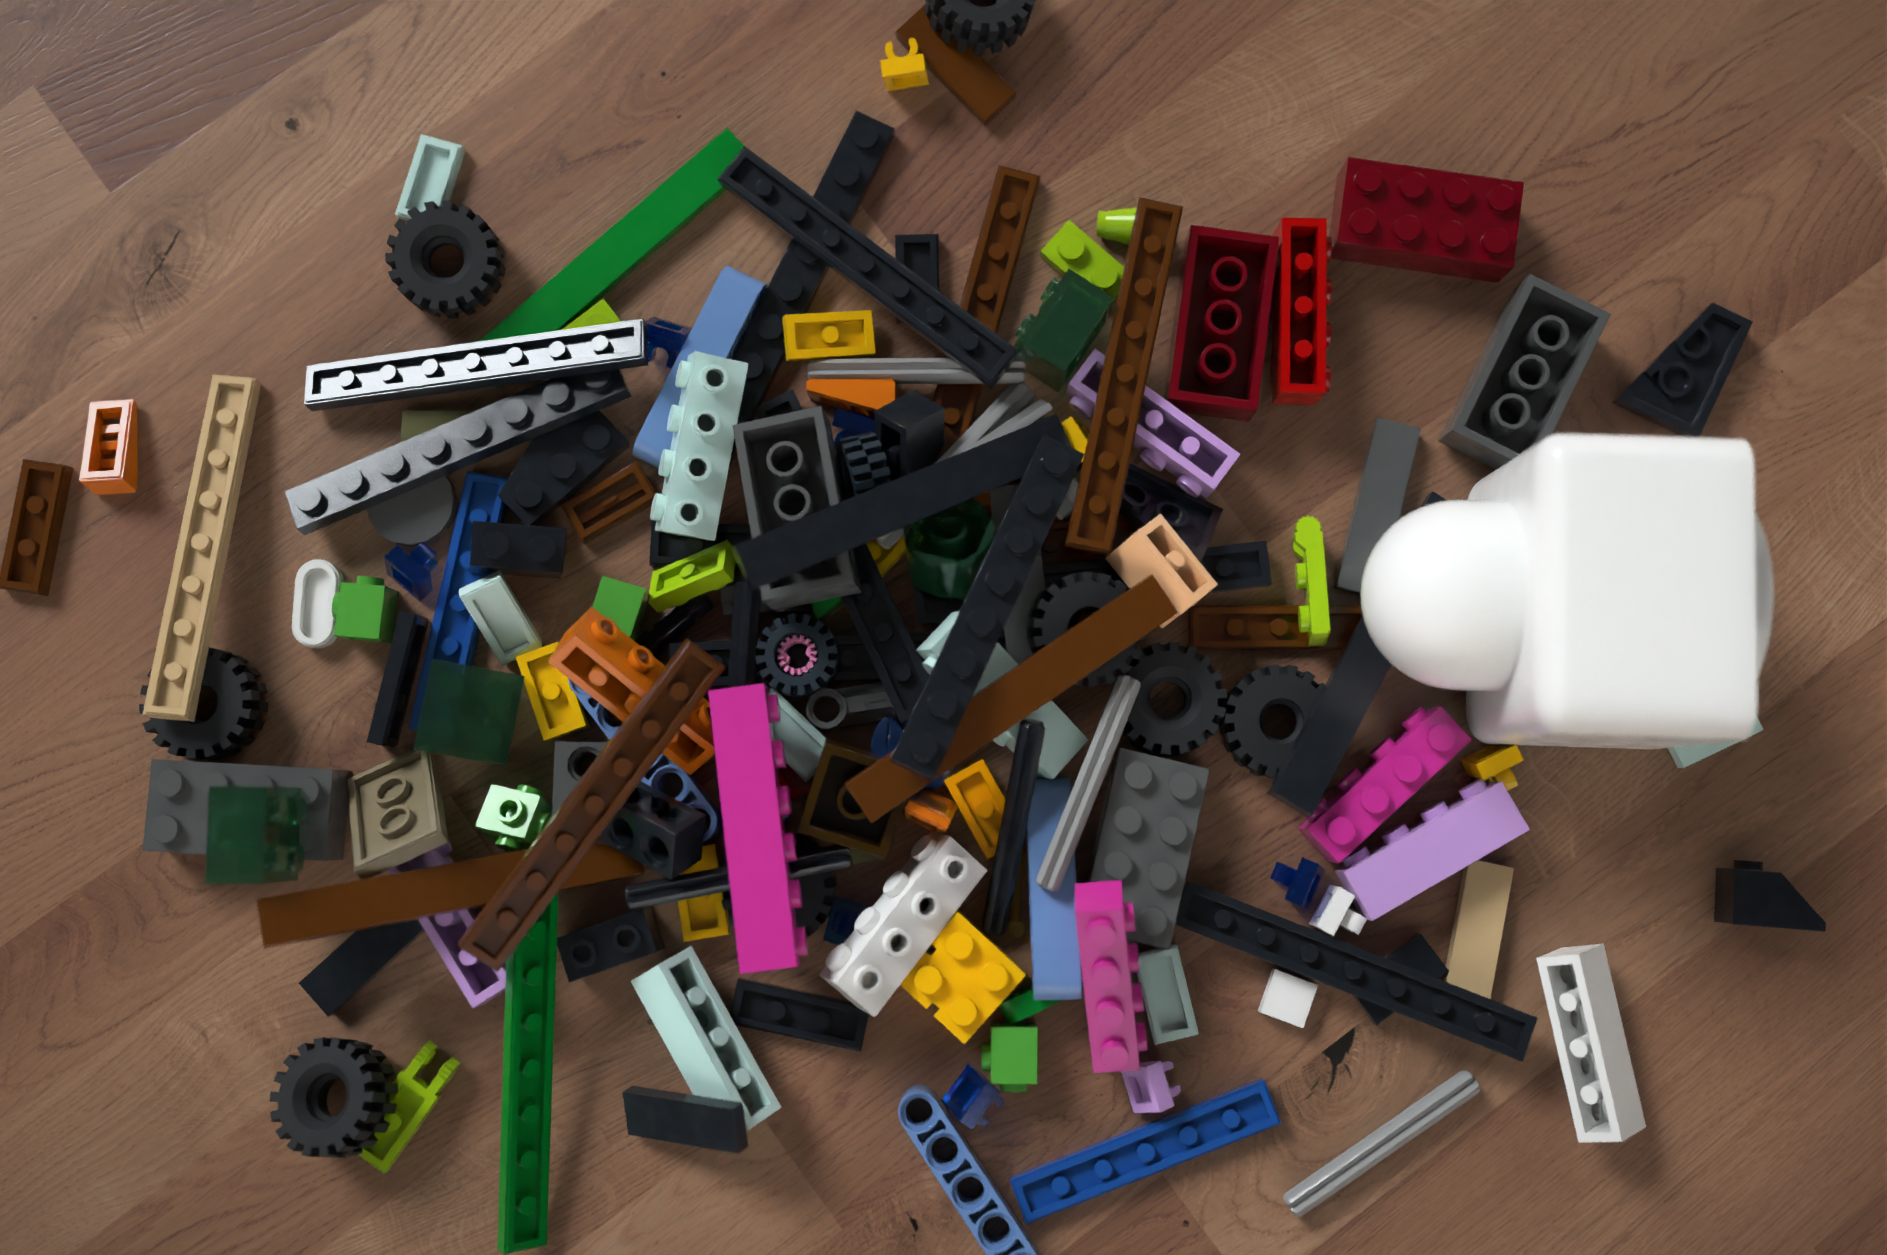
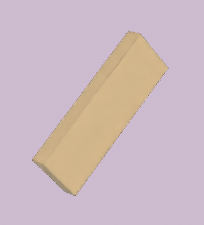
M1479 860L1463 868L1446 961V968L1449 971L1444 974L1443 981L1491 999L1514 868Z

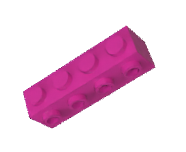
M1441 706L1426 710L1420 707L1404 720L1402 726L1405 729L1394 740L1388 737L1379 743L1369 754L1372 760L1361 770L1355 767L1336 784L1340 790L1328 801L1324 798L1320 799L1313 815L1305 817L1307 820L1298 830L1328 862L1340 863L1472 740Z
M1122 880L1075 884V917L1093 1073L1140 1070L1139 1051H1147L1145 1022L1136 1023L1135 1012H1142L1144 1010L1141 983L1132 984L1131 972H1140L1137 943L1128 944L1127 932L1135 931L1133 902L1124 903Z

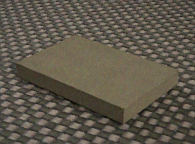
M425 743L347 779L354 872L361 880L372 878L449 842L437 756L429 743Z

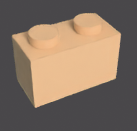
M1161 514L1136 531L1105 558L1129 588L1148 575L1153 574L1178 612L1160 625L1162 629L1218 585Z

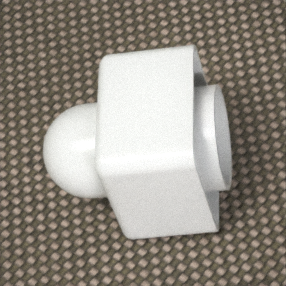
M1561 433L1550 435L1477 482L1472 488L1468 500H1449L1421 507L1398 520L1386 531L1372 550L1362 577L1361 609L1369 635L1382 655L1394 667L1410 678L1437 688L1466 690L1467 724L1474 737L1482 743L1662 749L1745 740L1751 734L1756 720L1757 678L1768 648L1773 615L1772 564L1765 533L1755 514L1754 460L1752 450L1744 439Z

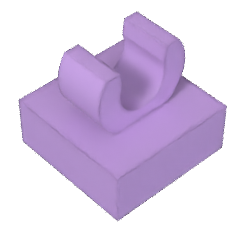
M1139 1062L1140 1070L1121 1071L1134 1113L1162 1112L1174 1106L1172 1097L1177 1096L1181 1088L1180 1085L1168 1086L1164 1074L1165 1071L1174 1068L1172 1062Z

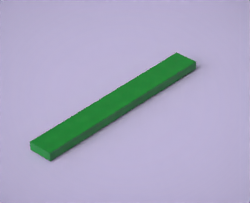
M727 127L480 341L562 330L589 310L726 191L717 179L744 147L741 141Z
M559 891L506 961L497 1250L504 1255L547 1245Z

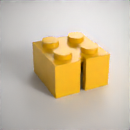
M957 910L932 942L936 950L931 955V951L927 949L900 985L925 1009L934 1003L937 1007L934 1009L933 1016L965 1044L1026 976L1024 969L962 912Z

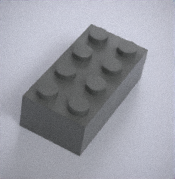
M1529 274L1513 290L1438 442L1497 470L1546 437L1552 435L1611 314Z
M822 406L733 425L752 538L845 500L831 422ZM854 549L761 587L762 600L773 611L862 593Z
M1119 748L1115 751L1085 883L1122 880L1124 903L1133 902L1135 931L1127 932L1128 940L1170 949L1210 769Z
M152 759L143 851L315 861L343 860L348 809L347 779L350 778L351 771Z

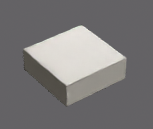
M1272 968L1258 1011L1304 1028L1318 985Z

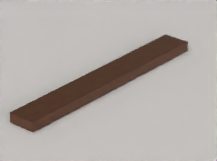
M1001 165L998 166L959 305L996 334H998L1040 183L1039 175ZM937 384L933 402L945 408L944 446L933 464L972 426L983 384Z
M1139 197L1065 547L1106 556L1111 554L1183 206Z
M1153 574L1148 575L974 694L934 780L1178 613ZM894 750L844 783L871 823L931 783L916 774L890 763L889 760Z
M1193 605L1189 608V645L1198 650H1344L1363 613L1361 605H1329L1330 634L1327 643L1324 646L1308 647L1307 632L1300 633L1298 624V607L1303 605Z
M686 638L458 941V947L498 972L726 668L724 665Z
M601 835L560 888L559 892L642 876L644 874L643 864L601 842ZM528 849L256 899L263 947L267 949L483 907L495 894Z

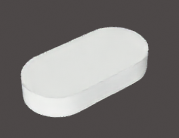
M315 559L302 565L296 574L294 589L293 635L301 644L317 649L331 645L338 638V636L334 635L336 619L332 616V601L334 595L339 593L340 582H344L341 570L336 565L325 560Z

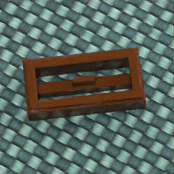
M635 461L560 505L581 541L587 544L652 506L656 491L640 463ZM637 477L638 482L578 516L575 512L578 508L630 478ZM645 491L646 495L589 528L585 529L583 526L640 492Z

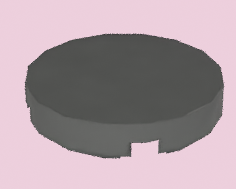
M443 476L368 508V518L379 534L397 545L418 547L431 544L439 538V535L446 528L450 527L455 519L458 504L455 487L447 476Z

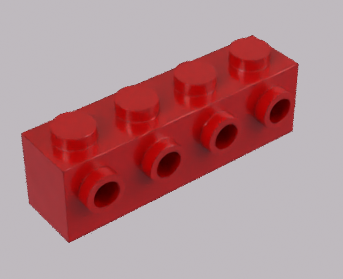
M1282 217L1273 233V236L1279 237L1272 291V404L1316 405L1326 392H1329L1331 386V367L1326 365V349H1329L1331 344L1332 329L1331 323L1326 322V306L1330 305L1332 284L1330 279H1326L1327 263L1331 259L1332 239L1330 236H1327V218Z

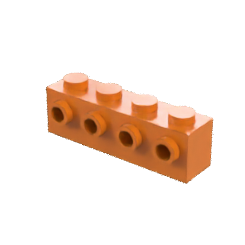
M592 606L564 633L548 661L622 722L625 721L665 667L654 658L647 648L637 644L621 631L613 620L603 616ZM704 697L662 752V754L689 775L693 774L715 754L710 702Z

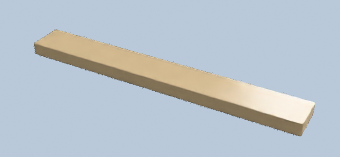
M212 375L143 709V715L149 718L192 722L195 720L261 383L256 378Z

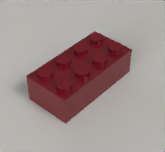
M1348 157L1337 175L1329 233L1332 239L1331 259L1498 283L1514 268L1524 182Z
M1196 225L1190 226L1183 246L1164 399L1183 413L1249 422L1257 412L1279 244L1278 236Z

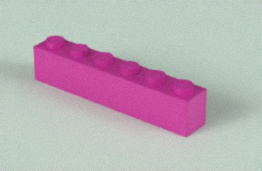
M764 683L709 690L740 974L797 967L801 965L800 956L808 955V945L805 927H797L795 908L802 907V894L799 879L791 880L789 861L797 860L794 833H786L784 815L791 814V800L788 786L780 787L778 768L786 767L783 740H775L773 722L780 721L777 694L770 695L769 688Z

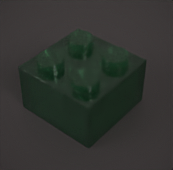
M1070 268L1061 280L1054 277L1050 281L1040 298L1043 303L1039 308V313L1036 316L1029 313L1015 334L1018 339L1014 347L1019 350L1018 357H1022L1025 360L1026 371L1058 393L1106 325L1114 301V297Z
M431 659L412 748L506 766L525 676Z
M209 786L205 884H266L297 881L298 872L302 870L305 859L304 847L302 844H299L300 825L304 823L306 817V802L301 797V788Z

